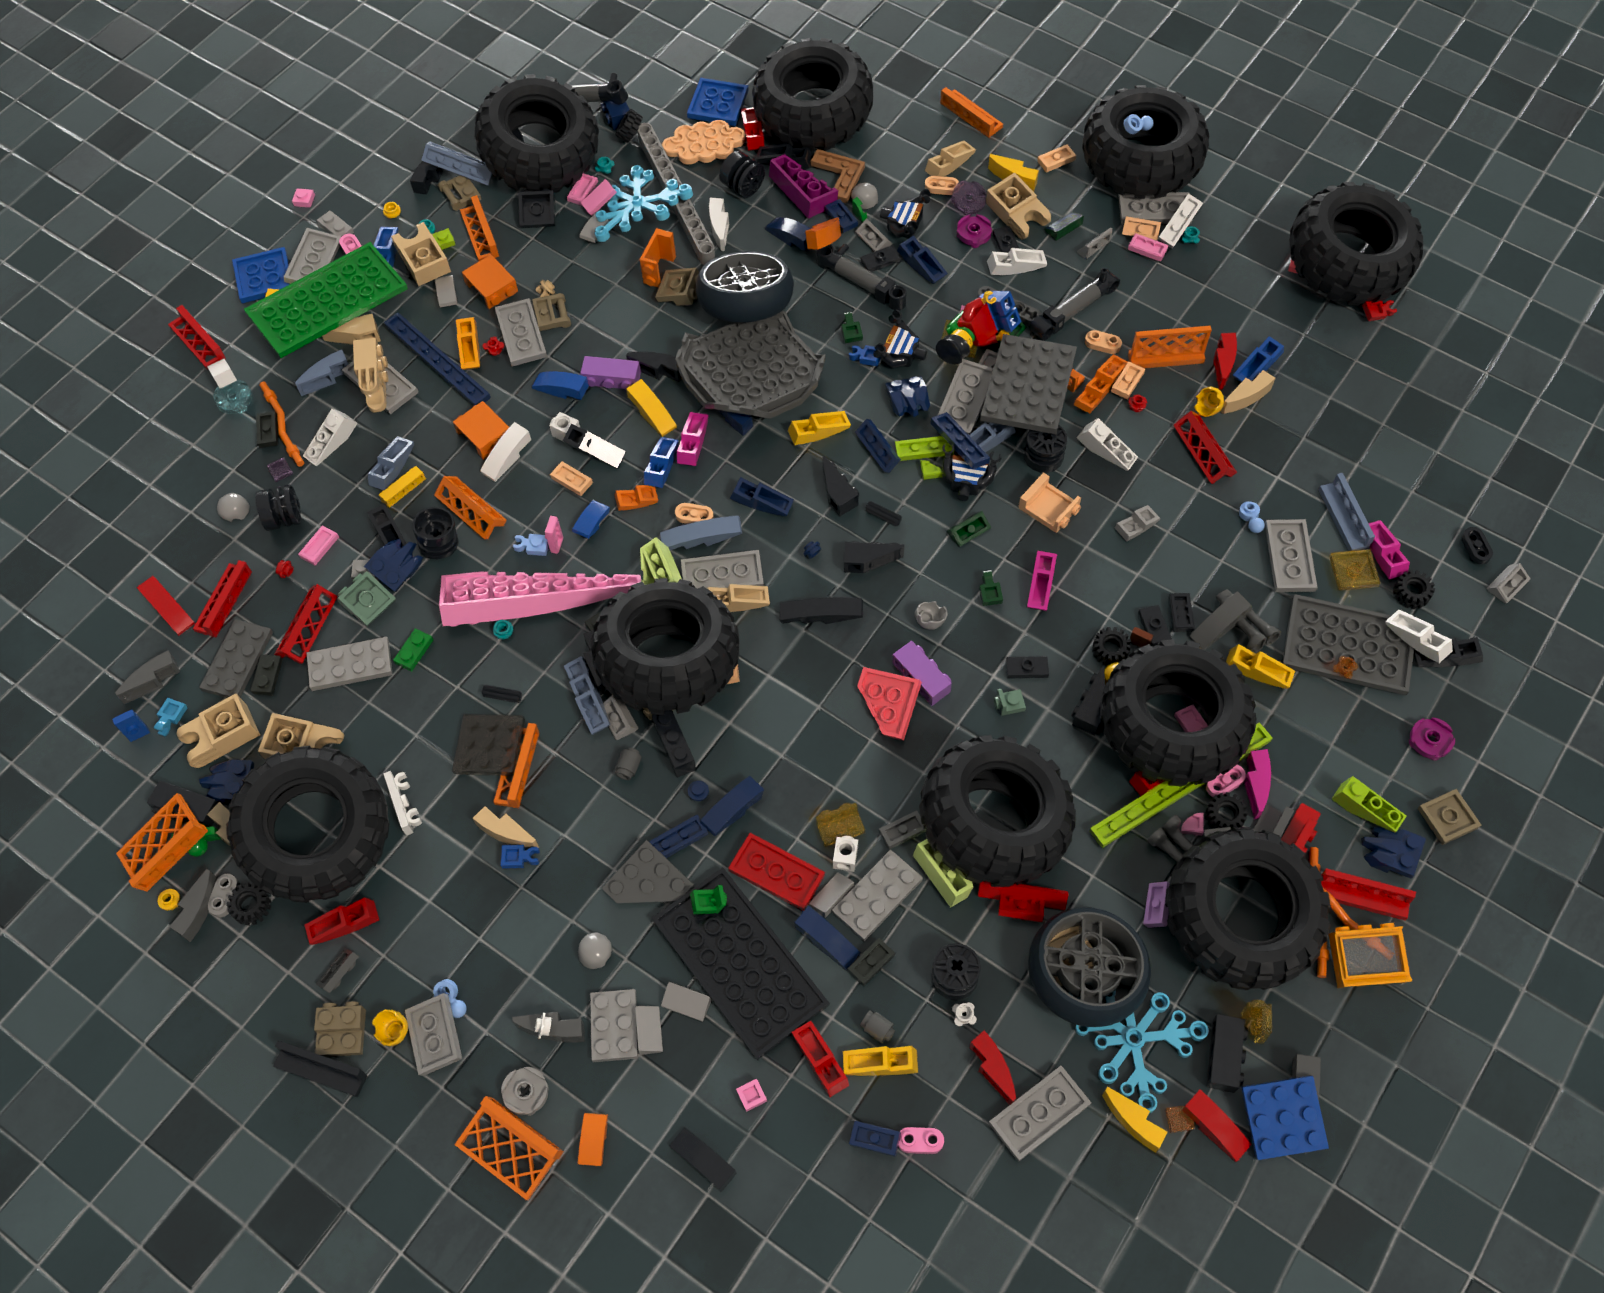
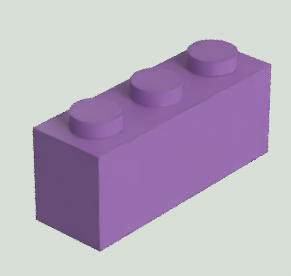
M585 356L580 375L587 377L590 387L599 386L626 390V388L639 381L641 369L639 361Z
M910 641L893 654L892 664L903 676L919 679L922 682L919 693L931 706L951 692V679L947 674H943L938 669L934 660H929L921 646H916L913 641Z

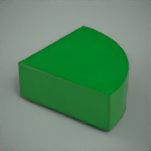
M856 197L852 200V212L863 223L867 218V213L863 212L860 206L863 203Z

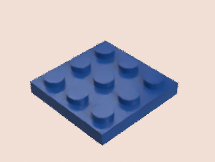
M700 78L687 111V118L708 122L723 120L728 125L736 126L749 91L748 85Z
M285 247L232 260L241 303L265 298L268 289L280 290L290 285V283L284 282V275L289 267Z
M1312 1075L1241 1086L1257 1160L1329 1149L1315 1081Z

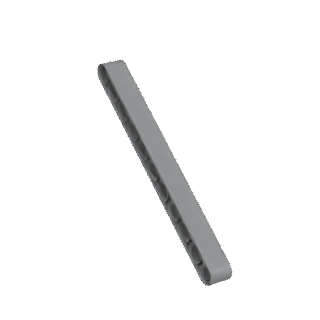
M641 123L637 130L639 143L663 190L667 187L666 183L670 179H676L677 189H679L682 183L653 127L649 123ZM677 196L679 202L672 206L699 261L705 265L715 258L714 245L691 200H681Z

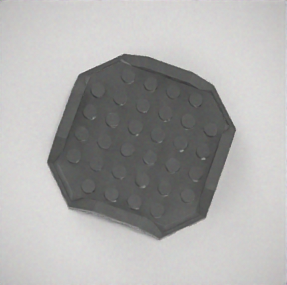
M781 311L770 318L760 321L734 322L703 336L685 332L682 346L678 350L675 362L685 386L705 409H717L771 419L802 405L818 387L826 354H815L795 333L786 311Z

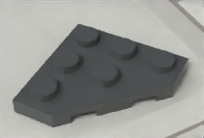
M646 840L602 889L616 903L665 902L678 900L694 884Z

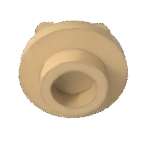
M541 280V285L536 288V292L541 294L540 297L549 296L550 293L554 295L555 286L549 280L546 282Z

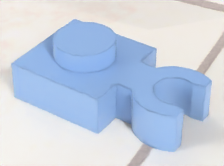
M529 534L528 539L521 535L515 536L516 542H521L519 545L513 544L515 551L521 552L526 549L528 555H547L549 544L547 539H545V535Z

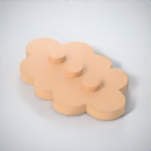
M715 120L709 124L697 122L693 126L682 125L676 128L674 136L666 138L662 143V147L667 156L678 157L684 164H694L698 161L709 163L715 158L726 159L734 152V148L740 147L745 143L746 135L741 128H729L728 123L723 120Z

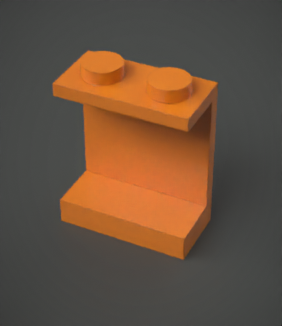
M656 228L640 258L644 284L659 288L661 284L658 267L660 258L674 262L676 252L673 232Z
M492 255L462 271L465 284L469 288L475 287L484 297L488 309L518 292L515 279Z
M484 401L473 406L469 411L453 421L456 432L458 434L463 433L476 446L478 454L483 460L489 456L496 443L509 428Z

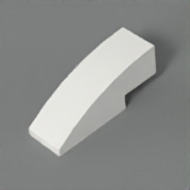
M710 198L709 213L713 237L720 250L725 251L729 229L728 212H725L724 199Z
M1011 248L1009 253L992 251L987 260L991 275L1019 274L1047 266L1043 250Z
M225 359L207 366L219 388L237 381Z
M514 422L496 443L480 472L496 482L520 457L519 452L531 441L529 431Z
M1401 610L1396 611L1386 620V625L1402 640L1438 663L1453 651L1452 639L1435 632L1434 625Z

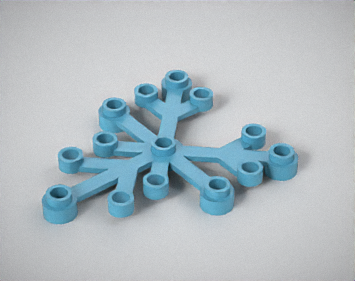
M640 165L633 166L630 174L634 182L630 180L628 175L621 176L619 181L621 186L634 189V196L624 193L619 187L612 185L617 193L607 204L611 212L606 213L604 210H600L595 214L599 222L607 219L612 220L605 226L601 225L595 229L597 241H607L610 238L609 230L618 223L622 232L629 231L631 229L629 223V213L633 211L631 213L632 219L636 222L643 218L642 209L654 212L659 221L668 219L670 213L664 204L656 206L649 202L662 200L669 203L670 206H674L679 202L677 196L681 200L690 199L693 196L692 188L688 184H682L677 189L676 179H670L666 183L667 187L661 193L644 197L641 195V188L647 182L654 179L653 171H644ZM619 199L625 200L624 202H617Z
M1116 991L1112 993V996L1103 998L1106 1004L1115 1002ZM1161 992L1153 995L1150 1000L1151 1007L1137 1027L1134 1012L1125 1018L1126 1026L1118 1022L1103 1027H1086L1087 1030L1085 1032L1079 1030V1025L1075 1027L1076 1033L1080 1036H1085L1088 1032L1112 1029L1120 1034L1115 1036L1098 1035L1094 1041V1045L1098 1050H1105L1107 1046L1123 1045L1110 1063L1101 1066L1098 1072L1099 1079L1105 1084L1115 1082L1118 1077L1117 1069L1130 1051H1132L1135 1071L1127 1082L1121 1084L1119 1092L1128 1098L1132 1096L1134 1087L1138 1083L1140 1097L1137 1104L1144 1107L1142 1102L1148 1101L1150 1108L1146 1109L1150 1111L1149 1114L1156 1109L1157 1099L1149 1092L1148 1083L1156 1094L1164 1093L1167 1089V1083L1164 1079L1157 1078L1145 1069L1141 1052L1145 1042L1165 1040L1177 1049L1179 1056L1187 1058L1191 1055L1193 1048L1189 1043L1183 1042L1180 1039L1192 1038L1195 1041H1202L1209 1033L1208 1026L1202 1021L1193 1022L1189 1028L1177 1029L1186 1020L1184 1012L1180 1010L1173 1012L1171 1021L1164 1030L1145 1032L1157 1014L1165 1012L1170 1005L1169 997ZM1155 1001H1161L1163 1007H1157ZM1174 1015H1180L1182 1021H1176ZM1194 1029H1199L1201 1036L1195 1035ZM1130 1036H1136L1138 1041L1136 1043L1131 1042ZM1103 1039L1106 1045L1100 1046L1097 1040ZM1181 1047H1187L1189 1053H1183ZM1108 1071L1112 1077L1109 1079L1105 1078L1103 1073ZM1157 1082L1163 1085L1162 1090L1156 1088L1155 1084ZM1123 1087H1130L1131 1093H1125Z

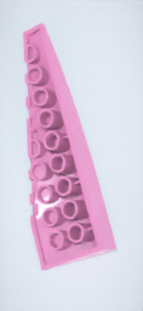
M488 572L441 576L439 601L443 626L451 627L460 624L473 625L479 622L529 617L584 606L613 598L619 592L628 593L631 585L641 582V576L615 574L612 578H608L604 574H596L595 577H585V574H576V577H568L567 573H534L533 576H528L525 572H517L514 576H508L506 572H497V575H488Z

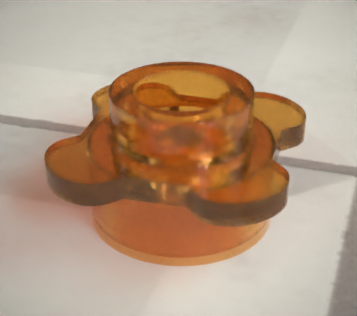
M1339 657L1338 664L1333 666L1334 672L1342 674L1346 679L1352 678V673L1358 669V664L1350 657Z

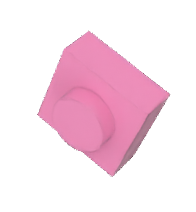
M296 189L292 203L297 207L311 208L315 193L309 189Z
M757 1079L736 1089L746 1112L767 1102Z

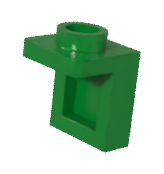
M717 885L712 890H693L690 893L693 914L719 913L726 906L727 896L723 891L722 885Z

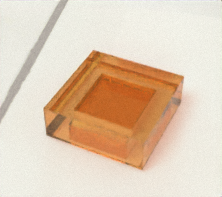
M1186 1105L1165 1109L1170 1133L1195 1129L1193 1120L1182 1111Z

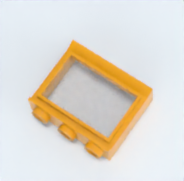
M1394 923L1380 924V928L1372 929V925L1358 926V930H1350L1349 926L1337 927L1335 928L1336 932L1329 933L1337 988L1412 982L1402 932L1403 926L1395 927Z

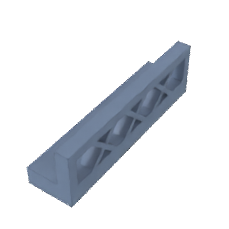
M433 142L426 143L422 161L489 185L492 173L486 167L485 162Z
M1339 473L1336 475L1333 483L1321 485L1318 489L1349 553L1367 550L1372 544L1375 535L1343 473Z

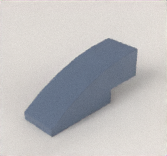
M342 349L321 359L299 377L295 384L301 396L335 384V377L344 374L342 369L348 365Z
M985 422L969 436L984 452H987L1016 431L1013 426L991 422L987 424Z
M397 436L377 457L378 463L368 473L369 486L381 490L387 489L405 465L414 442Z

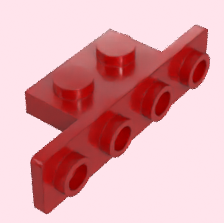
M1301 803L1281 840L1289 845L1294 843L1306 853L1308 848L1304 846L1307 841L1311 843L1317 833L1314 828L1321 813Z
M986 881L980 883L978 891L979 897L1000 900L998 916L1043 922L1044 907L1065 910L1069 894L1068 891L1024 884L1016 885V883L1010 887H991V883Z

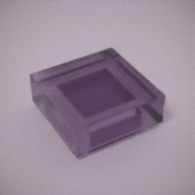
M284 457L267 465L275 482L293 474Z

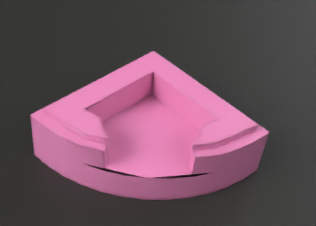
M1196 813L1187 818L1181 827V833L1202 836L1204 813Z

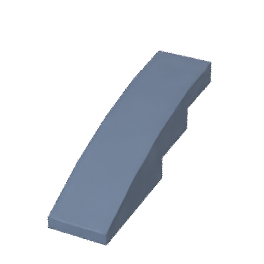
M729 516L678 526L660 532L661 542L668 546L669 550L681 546L689 549L702 543L710 546L742 534L739 516Z
M580 656L564 665L570 679L569 683L576 696V703L590 733L593 735L610 726L601 696L584 657Z

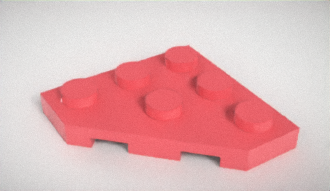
M863 667L857 687L877 721L881 733L886 737L904 741L922 682L919 679Z

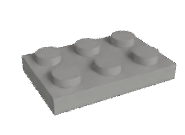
M636 990L590 993L592 1062L638 1059L635 1006H637Z
M442 993L405 1010L418 1075H427L462 1059L448 994Z

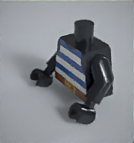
M928 189L922 190L920 196L913 200L895 201L892 209L882 208L880 218L887 220L888 231L892 232L897 238L904 237L909 239L915 235L923 217V203L927 204L930 202V191Z
M894 310L888 318L889 322L896 323V326L893 325L885 345L877 344L875 346L876 350L873 352L875 358L881 356V363L888 364L891 368L910 367L914 358L924 361L927 355V350L919 348L920 338L903 320H900L902 314L899 310Z
M944 444L942 451L945 457H943L942 473L946 482L951 484V490L958 492L957 498L959 500L967 501L969 495H978L980 490H984L993 482L997 470L996 463L1001 461V454H999L997 460H993L994 451L989 454L990 464L972 469L961 456L953 455L951 458V453L954 451L953 444L950 452L945 451Z

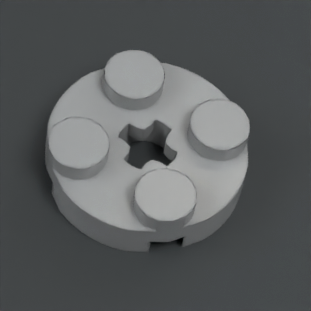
M524 1067L523 1069L510 1072L501 1087L505 1106L517 1115L531 1116L535 1114L536 1111L543 1107L548 1098L549 1085L540 1071L532 1067ZM527 1085L530 1086V1094L521 1097L520 1088H526Z

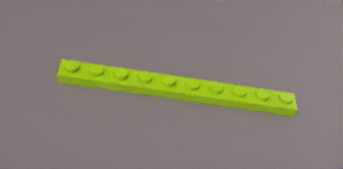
M1260 722L1256 724L1249 747L1239 761L1249 756L1251 751H1257L1272 741V736ZM1165 781L1091 827L1089 832L1099 845L1104 848L1205 783L1194 785L1193 782H1188L1187 785L1180 787L1168 786V781Z

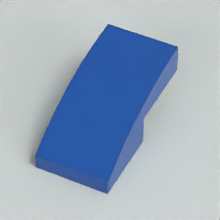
M592 500L576 521L572 532L589 539L599 529V523L609 514L610 507Z

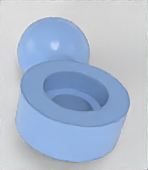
M1131 114L1124 120V128L1130 134H1136L1141 129L1144 131L1150 130L1153 126V119L1150 116H1143L1140 119L1137 115Z
M1244 502L1240 506L1239 516L1241 519L1249 521L1248 527L1251 532L1260 533L1265 526L1264 521L1258 518L1260 507L1254 502Z
M450 979L438 982L433 989L434 997L442 993L448 994L453 1017L461 1018L464 1016L467 1007L463 1001L456 999L458 988L455 982ZM446 987H448V989L450 990V993H447V992H446V990H445Z

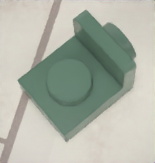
M997 689L994 705L996 709L1000 710L1001 716L1026 710L1020 689L1004 693L1002 689Z

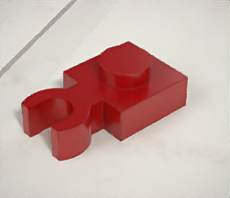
M1392 300L1387 301L1385 304L1382 301L1375 303L1367 301L1362 305L1368 321L1381 320L1397 312V309L1390 308L1394 303Z

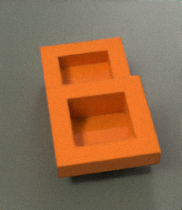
M636 485L635 490H617L614 495L618 511L637 509L658 503L654 486Z
M584 1113L578 1164L602 1166L608 1114Z

